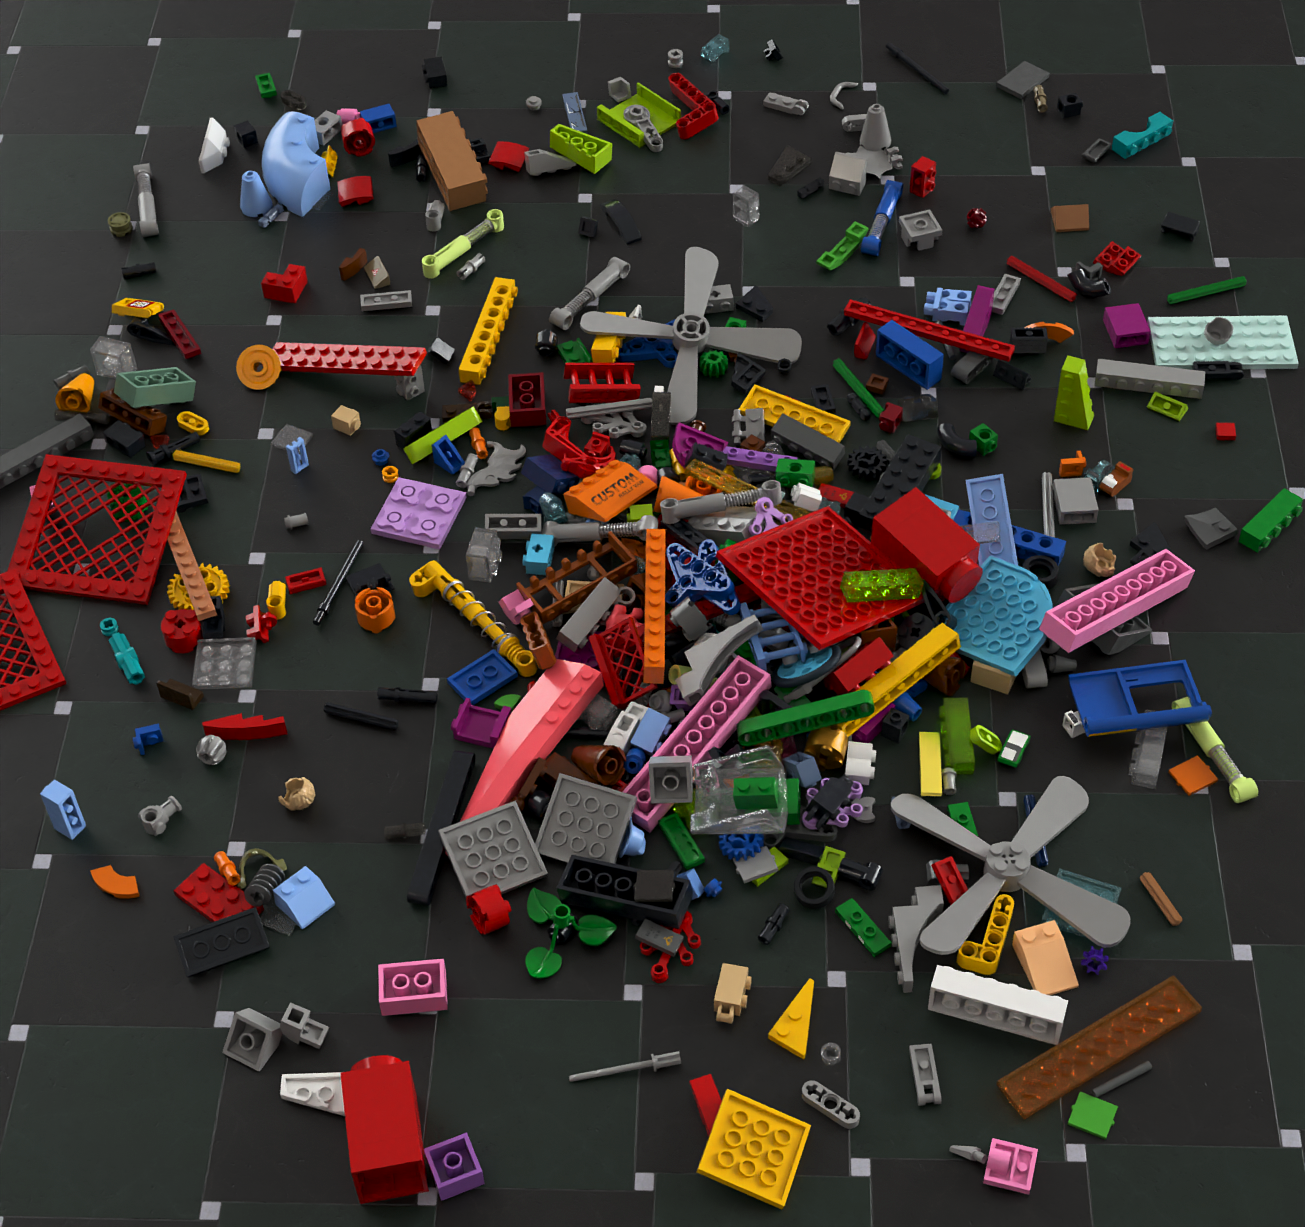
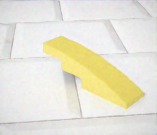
M919 732L921 796H942L939 732Z

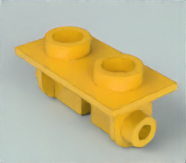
M328 145L327 151H324L321 156L326 160L328 174L333 177L338 156L336 151Z

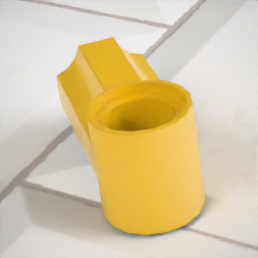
M273 581L269 585L266 604L268 612L279 620L286 615V585L280 581Z

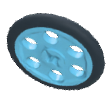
M834 644L816 653H810L808 650V654H805L806 662L801 663L799 654L797 655L799 660L795 663L784 665L782 661L772 673V682L781 688H792L816 680L833 669L841 659V649Z

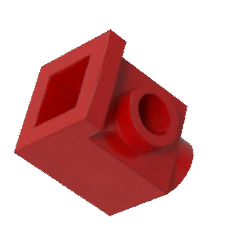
M594 431L591 439L584 447V453L591 457H605L610 446V436Z

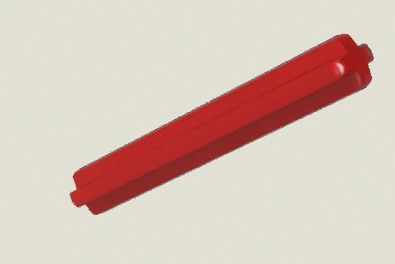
M1010 256L1007 259L1009 266L1069 302H1073L1076 299L1077 294L1016 257Z

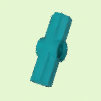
M119 632L113 634L109 639V643L115 653L114 656L120 670L124 671L129 684L133 683L136 685L141 683L145 675L134 648L130 647L124 634Z

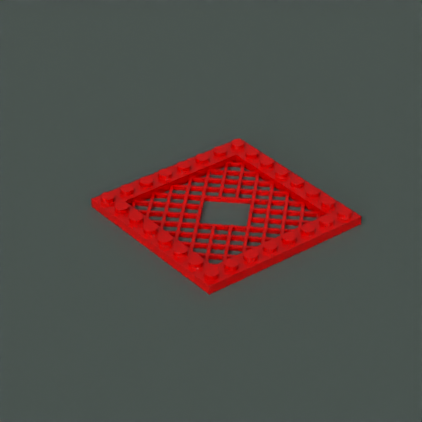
M46 454L7 571L15 568L24 589L148 605L186 479V472ZM71 477H76L80 479L74 482ZM69 479L72 484L63 489L60 483ZM88 479L98 480V481H96L95 483L91 484ZM86 480L89 486L80 491L77 485ZM106 481L116 482V483L112 484L111 486H108V484L106 483ZM104 483L106 489L97 493L94 488ZM123 483L133 485L126 489ZM121 485L124 491L115 495L112 489ZM58 486L61 491L54 494L56 487ZM141 486H150V487H149L148 489H146V490H143ZM75 487L78 493L69 498L66 492ZM138 487L141 493L132 497L129 492ZM156 489L159 495L150 500L147 494ZM93 490L95 495L86 500L83 494ZM110 492L113 497L103 502L101 496ZM127 494L130 500L121 505L118 499ZM64 495L67 500L57 505L54 499ZM81 496L84 502L75 507L72 501ZM145 496L148 502L139 507L135 501ZM99 499L101 505L92 509L89 504ZM116 501L119 507L110 512L107 505ZM51 502H53L56 507L49 510ZM133 503L136 509L127 513L124 508ZM70 504L73 509L63 514L61 508ZM87 505L90 511L81 516L78 510ZM151 505L154 511L145 516L142 510ZM105 508L120 532L88 551L73 526ZM58 510L62 516L52 521L49 515ZM122 510L125 516L116 521L113 515ZM76 512L79 518L70 523L67 517ZM140 512L143 518L134 523L130 517ZM46 518H48L50 523L44 526ZM128 519L132 525L123 530L119 524ZM65 520L68 525L58 530L56 524ZM146 521L149 527L140 532L137 526ZM53 526L56 532L47 537L44 531ZM135 528L138 534L129 539L125 533ZM71 529L74 534L64 539L62 533ZM42 533L45 539L39 542ZM123 535L127 541L117 546L114 540ZM60 536L62 542L53 547L50 541ZM141 537L144 544L135 549L132 542ZM77 538L80 544L71 549L68 543ZM48 542L51 549L42 554L39 547ZM112 542L115 548L106 553L103 547ZM66 545L69 551L59 556L56 550ZM130 545L133 550L123 555L121 549ZM83 547L86 553L77 558L74 552ZM101 549L104 555L94 560L92 554ZM37 550L39 556L34 558L35 551ZM54 552L57 558L48 563L45 557ZM119 552L121 558L112 562L109 557ZM72 554L75 560L65 565L62 559ZM136 554L139 560L130 565L127 559ZM89 556L92 563L83 567L80 561ZM107 558L110 565L101 570L98 563ZM43 559L46 565L36 570L33 564ZM60 561L63 567L54 572L51 566ZM125 561L128 567L119 572L115 566ZM78 563L81 570L72 575L69 568ZM96 566L99 572L90 577L86 571ZM113 568L117 574L107 579L104 573ZM131 570L134 577L125 582L122 575Z
M15 568L0 574V599L4 600L0 606V614L2 612L10 614L6 621L0 619V624H4L0 630V639L2 636L10 638L6 645L0 644V648L4 649L0 655V663L2 661L10 663L6 670L0 669V673L4 674L0 680V710L66 685L65 678ZM7 602H9L12 610L5 608ZM13 616H15L18 624L11 622ZM8 626L16 628L13 634L4 633ZM20 629L24 638L17 636ZM14 640L22 642L19 648L10 647ZM26 643L29 647L30 652L23 650ZM8 650L16 652L13 659L4 657ZM20 654L28 656L25 663L17 661ZM32 658L37 666L29 664ZM14 664L22 666L19 674L11 672ZM26 668L35 670L31 677L23 675ZM8 675L16 677L13 684L5 683Z

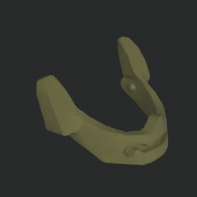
M259 848L248 850L243 854L239 864L241 880L237 884L240 889L246 887L247 879L246 875H244V866L247 859L256 855L269 857L273 865L285 871L287 866L284 859L276 860L269 852Z

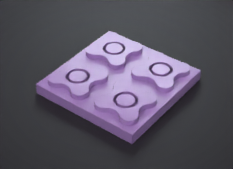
M398 477L371 527V534L440 550L467 498L466 492Z

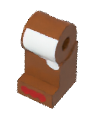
M1119 461L1115 465V469L1102 480L1099 489L1114 497L1131 482L1133 468Z

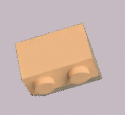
M1055 920L1014 932L1012 946L1033 990L1050 996L1079 986L1064 938Z

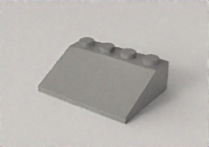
M727 506L726 511L693 516L687 523L708 539L713 540L719 547L720 544L724 545L727 539L738 543L755 536L749 533V526L753 524L757 512L755 507L730 506L729 508ZM764 518L760 524L762 527L761 533L766 525Z

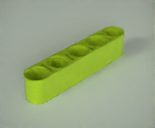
M473 406L409 444L403 450L410 462L414 464L433 452L432 444L444 435H447L449 440L452 441L483 421Z

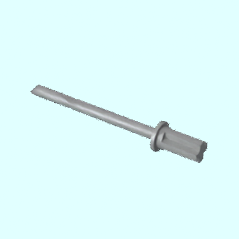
M679 1051L655 1056L651 1054L652 1060L569 1076V1080L574 1082L651 1066L654 1067L655 1072L656 1069L681 1064Z

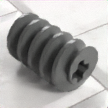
M273 864L261 866L244 892L247 902L254 907L269 903L274 896L273 890L285 879L283 870Z

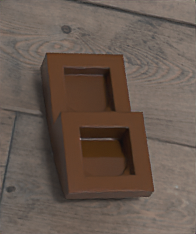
M359 248L353 258L346 257L339 267L341 280L349 279L366 265V249Z

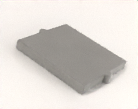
M767 846L760 848V853L754 852V858L747 856L746 861L743 857L739 861L733 858L737 868L736 872L740 874L744 883L779 871L774 861L775 857L771 855Z

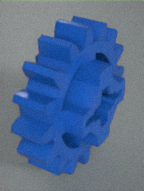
M736 821L735 826L729 824V829H723V835H719V846L724 856L728 855V859L735 857L736 861H739L742 857L746 861L747 856L754 858V852L760 853V847L764 846L763 832H761L759 826L755 827L753 822L747 825V821H744L743 824H739Z

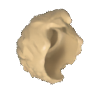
M1103 543L1089 546L1084 553L1083 565L1088 571L1098 577L1113 576L1116 555L1112 554V550L1105 549Z
M302 777V779L291 778L285 782L287 792L285 797L279 796V802L289 810H302L313 802L315 789L310 780Z

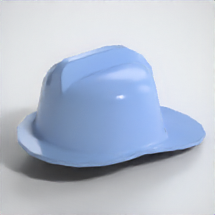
M632 817L619 852V858H622L623 855H643L645 851L646 840L644 832L632 824Z

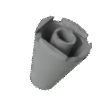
M873 104L868 108L860 136V145H864L866 150L881 151L883 147L887 149L891 145V135L885 109L880 104Z

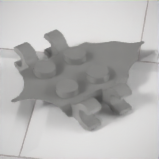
M861 145L856 153H845L867 158L866 173L874 174L880 179L883 172L891 170L893 167L896 169L903 168L901 163H897L898 161H903L902 156L898 154L893 155L899 152L898 147L885 148L881 151H870L864 149V145Z

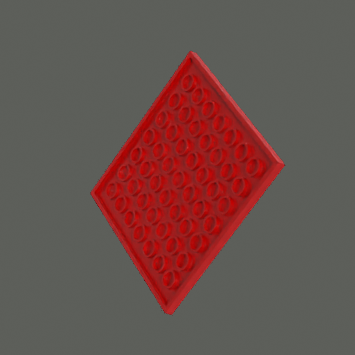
M829 506L728 546L716 553V558L819 651L925 602L919 583Z

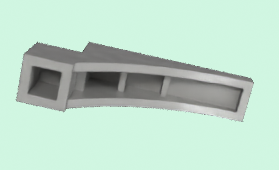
M755 614L746 617L743 621L726 628L719 634L709 637L706 641L694 645L684 652L692 670L682 674L675 681L683 699L689 706L698 703L706 694L714 676L729 656L752 636L764 630Z
M941 885L915 887V894L911 896V906L893 907L892 916H888L889 928H893L894 934H891L892 947H896L897 950L894 953L895 966H899L900 971H897V980L899 985L902 984L903 993L912 992V962L920 941V935L938 915L943 913L944 901Z

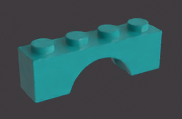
M1158 112L1148 118L1145 131L1136 133L1125 130L1114 136L1112 150L1126 159L1151 144L1158 142L1160 139L1169 136L1172 132L1173 120Z

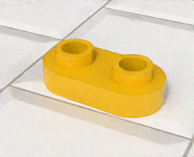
M190 411L181 412L177 416L179 427L190 433L197 432L200 436L206 434L209 430L207 420Z

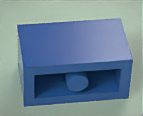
M390 104L360 111V117L364 118L371 125L373 133L397 127L395 113Z

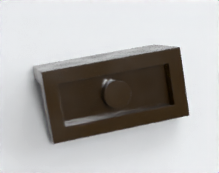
M169 679L167 683L160 680L156 683L160 697L191 710H194L204 697L203 691L173 679Z

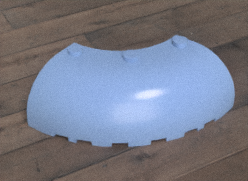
M291 111L285 113L276 122L265 141L262 152V171L265 184L272 197H275L280 205L286 206L287 210L303 217L331 189L326 160L315 154L319 149L314 118Z

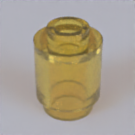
M815 467V486L821 485V483L829 484L830 481L834 480L831 467Z

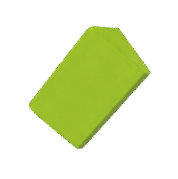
M1154 392L1147 408L1180 421L1187 412L1188 405Z

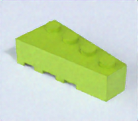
M561 124L556 125L550 130V148L594 174L612 160V143Z
M1067 355L1061 369L1054 421L1089 430L1094 418V412L1091 408L1092 399H1090L1089 395L1090 387L1087 383L1088 374L1084 359Z

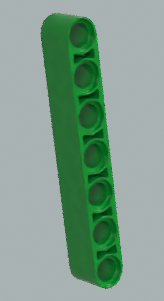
M859 690L742 720L736 726L738 742L742 746H752L870 716L875 710L872 694L868 690Z

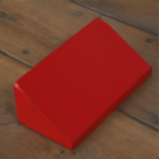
M867 322L863 323L855 342L854 356L856 358L867 359L876 338Z

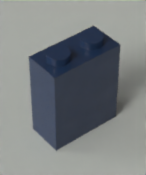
M551 454L527 457L521 474L549 495L563 494L569 491L572 486L578 484L580 477L569 471H563L561 469L562 462Z

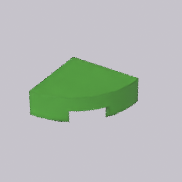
M515 694L502 696L495 701L494 706L502 710L503 706L511 707V711H513L521 702V696Z

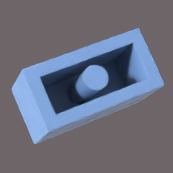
M648 707L630 741L631 748H639L646 755L652 757L662 746L663 743L661 741L664 735L668 736L671 731L670 718Z

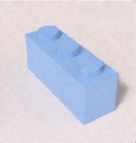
M54 779L43 789L40 795L54 829L73 840L86 827V823L73 790Z

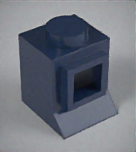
M536 486L523 496L524 509H531L536 514H541L542 517L551 513L554 509L553 496L549 495L539 486Z

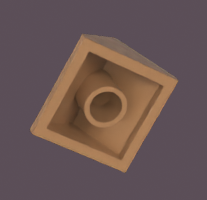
M1088 204L1054 206L1051 208L1056 232L1089 230Z

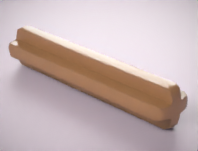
M1143 873L1140 876V881L1170 924L1172 926L1179 925L1182 922L1180 914L1151 873Z

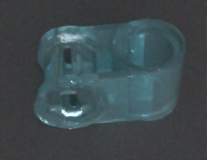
M549 492L542 494L539 504L542 509L544 522L567 523L568 519L562 501Z

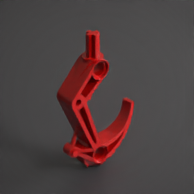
M555 410L548 413L552 424L546 430L542 447L562 461L561 469L563 471H569L584 479L592 476L598 469L604 468L609 465V462L616 459L612 446H609L608 456L606 457L586 455L568 439L571 420L567 417L559 416Z

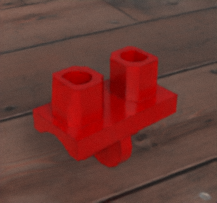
M259 605L253 606V613L246 615L247 624L253 627L246 630L247 637L251 641L260 639L263 643L269 642L268 630H271L277 624L276 616L270 612H261Z

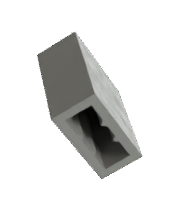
M1091 477L1054 479L1053 498L1059 525L1096 523L1098 505Z

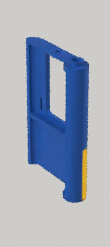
M1186 660L1069 674L1068 677L1069 686L1087 737L1207 722L1209 717L1212 716L1210 705L1202 702ZM1180 682L1184 685L1192 706L1138 714L1129 689Z

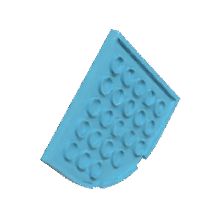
M989 556L981 565L983 573L974 589L956 603L949 602L946 605L948 612L957 619V626L954 631L959 634L961 647L956 653L1016 677L1045 642L1047 636L1039 628L1046 611L1053 608V603L1045 584L1035 574L1020 566Z

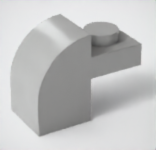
M290 1002L280 1023L281 1032L297 1044L301 1041L320 1049L329 1031V1027L309 1019L310 1010Z

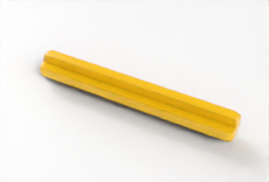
M175 450L173 453L175 461L239 473L241 469L238 462Z

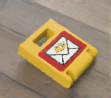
M124 298L112 304V313L118 314V316L129 315L149 318L151 315H155L164 309L163 303Z

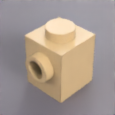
M343 405L331 415L333 429L350 436L361 425L359 412Z

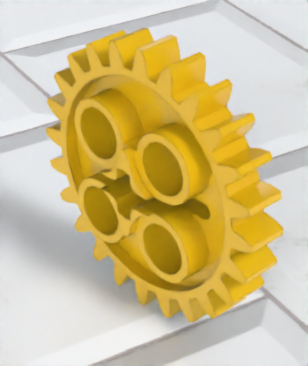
M202 563L199 569L210 596H221V599H227L226 593L230 592L227 575L223 573V570H218V566L212 568L211 564H209L207 567H204ZM174 574L175 579H170L171 585H167L170 603L173 604L174 608H178V610H194L181 575Z

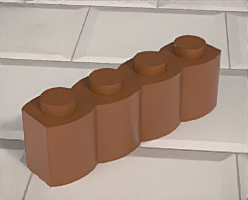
M533 611L522 616L520 623L538 667L542 670L549 669L556 663V657L538 613Z

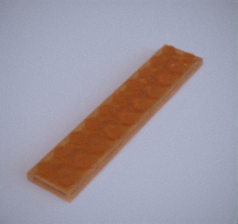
M1173 975L999 1079L997 1086L1022 1118L1026 1119L1199 1014L1202 1007Z

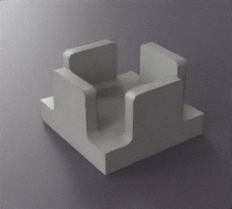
M931 210L899 217V223L902 227L901 238L907 247L910 246L911 242L917 241L918 250L932 248L934 240H938V236L942 235V228Z

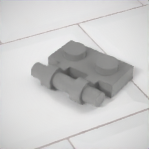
M763 408L745 409L746 416H741L739 409L733 410L732 423L734 424V431L732 432V438L734 439V445H740L741 439H747L751 434L765 441ZM741 424H746V431H741Z

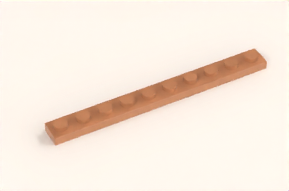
M175 512L167 541L197 619L201 621L216 616L217 613L178 514Z

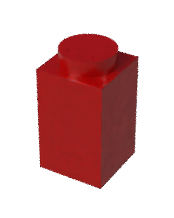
M917 487L873 517L871 543L918 583L924 579L936 592L941 601L947 599L950 603H956L967 596L979 582L983 573V569L977 564L980 544Z
M388 1055L372 1056L360 1060L352 1066L350 1071L340 1073L351 1174L360 1204L429 1192L417 1096L409 1061L402 1062L399 1058Z

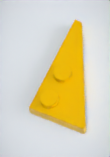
M810 978L768 1033V1039L803 1060L806 1057L814 980Z

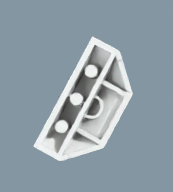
M214 118L209 120L199 157L201 173H206L221 165L224 157L227 156V147L230 145L226 131Z

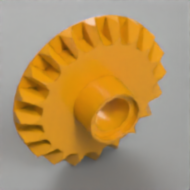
M253 345L246 348L240 354L237 360L236 371L240 381L245 386L254 390H263L269 388L279 378L281 362L279 356L270 347ZM263 364L262 371L257 372V367Z

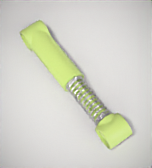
M498 209L488 211L487 218L474 227V229L465 235H460L435 254L424 256L422 258L424 276L427 278L437 277L441 269L467 252L471 245L475 244L479 239L490 232L502 231L504 229L502 211Z
M1188 696L1172 702V709L1192 707ZM1208 721L1185 724L1206 756L1214 761L1229 783V793L1232 800L1238 804L1257 797L1258 788L1251 778H1245L1237 769V766H1235L1227 752H1225L1224 744Z

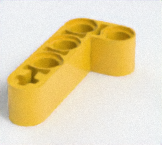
M1002 894L996 897L983 943L978 944L965 941L961 948L958 949L957 963L961 968L985 975H991L996 972L1013 914L1014 900L1011 896Z

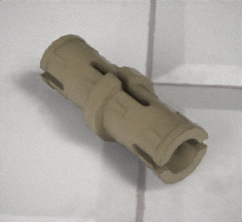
M1037 85L1033 88L1035 94L1034 101L1037 104L1038 111L1043 113L1048 109L1046 104L1047 97L1044 94L1042 85Z

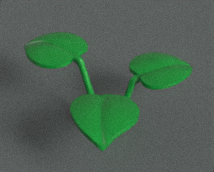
M533 888L527 901L528 915L531 920L539 924L545 923L550 919L554 924V932L549 951L544 947H536L527 953L525 964L529 975L533 978L544 979L553 976L559 971L562 958L559 954L552 953L558 929H564L572 923L575 930L580 931L579 938L583 943L590 946H598L608 940L616 931L617 926L613 922L596 915L581 917L578 926L574 921V916H570V908L567 905L562 904L556 896Z

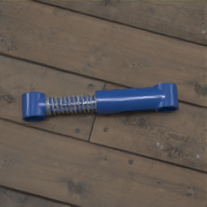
M886 181L884 193L876 210L868 237L863 238L861 253L874 256L879 255L881 238L885 227L890 222L898 199L902 196L904 186L902 182Z

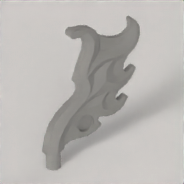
M487 441V447L494 448V452L487 461L489 466L477 471L470 477L467 483V495L474 496L475 489L480 486L492 487L499 485V481L509 482L514 480L516 474H510L522 467V463H515L525 456L526 448L521 444L520 449L510 450L502 447L500 443Z

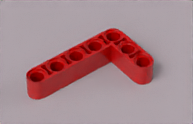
M673 73L669 76L668 80L672 93L693 110L676 122L681 139L692 137L719 119L715 103L683 75Z

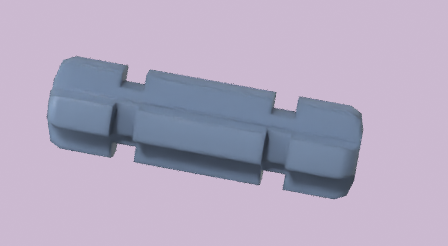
M276 204L258 220L259 226L265 228L284 211L283 206Z

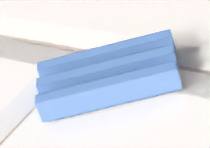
M301 437L297 438V442H291L292 446L289 444L286 446L291 472L297 474L309 465L304 440Z

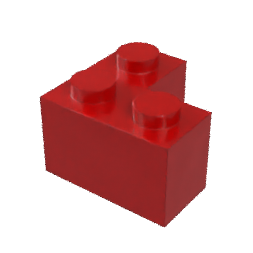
M289 264L283 275L267 272L261 282L264 298L296 303L308 282L305 266Z

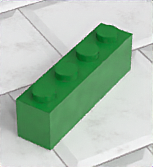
M1284 488L1242 528L1239 542L1257 553L1263 547L1266 548L1273 537H1278L1284 526L1288 527L1292 519L1300 515L1303 509L1301 507L1303 498Z

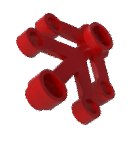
M686 911L685 919H683L680 929L662 926L669 930L673 929L672 931L677 934H681L683 931L688 938L690 948L696 949L700 947V936L695 934L691 928L693 919L690 912ZM643 942L640 944V950L643 955H650L653 951L657 950ZM682 942L677 952L680 955L681 964L690 966L694 962L693 954L686 950ZM663 952L659 962L651 968V977L654 982L663 983L668 979L667 965L671 955Z

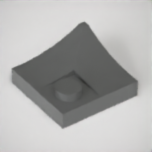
M1216 507L1199 514L1184 516V521L1190 531L1206 550L1238 535V529Z

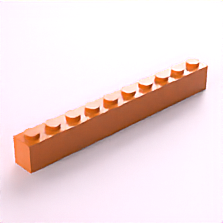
M646 529L643 683L663 684L665 669V529Z

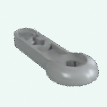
M642 105L628 106L623 113L625 120L644 132V141L651 151H661L663 149V139L650 121L649 110Z

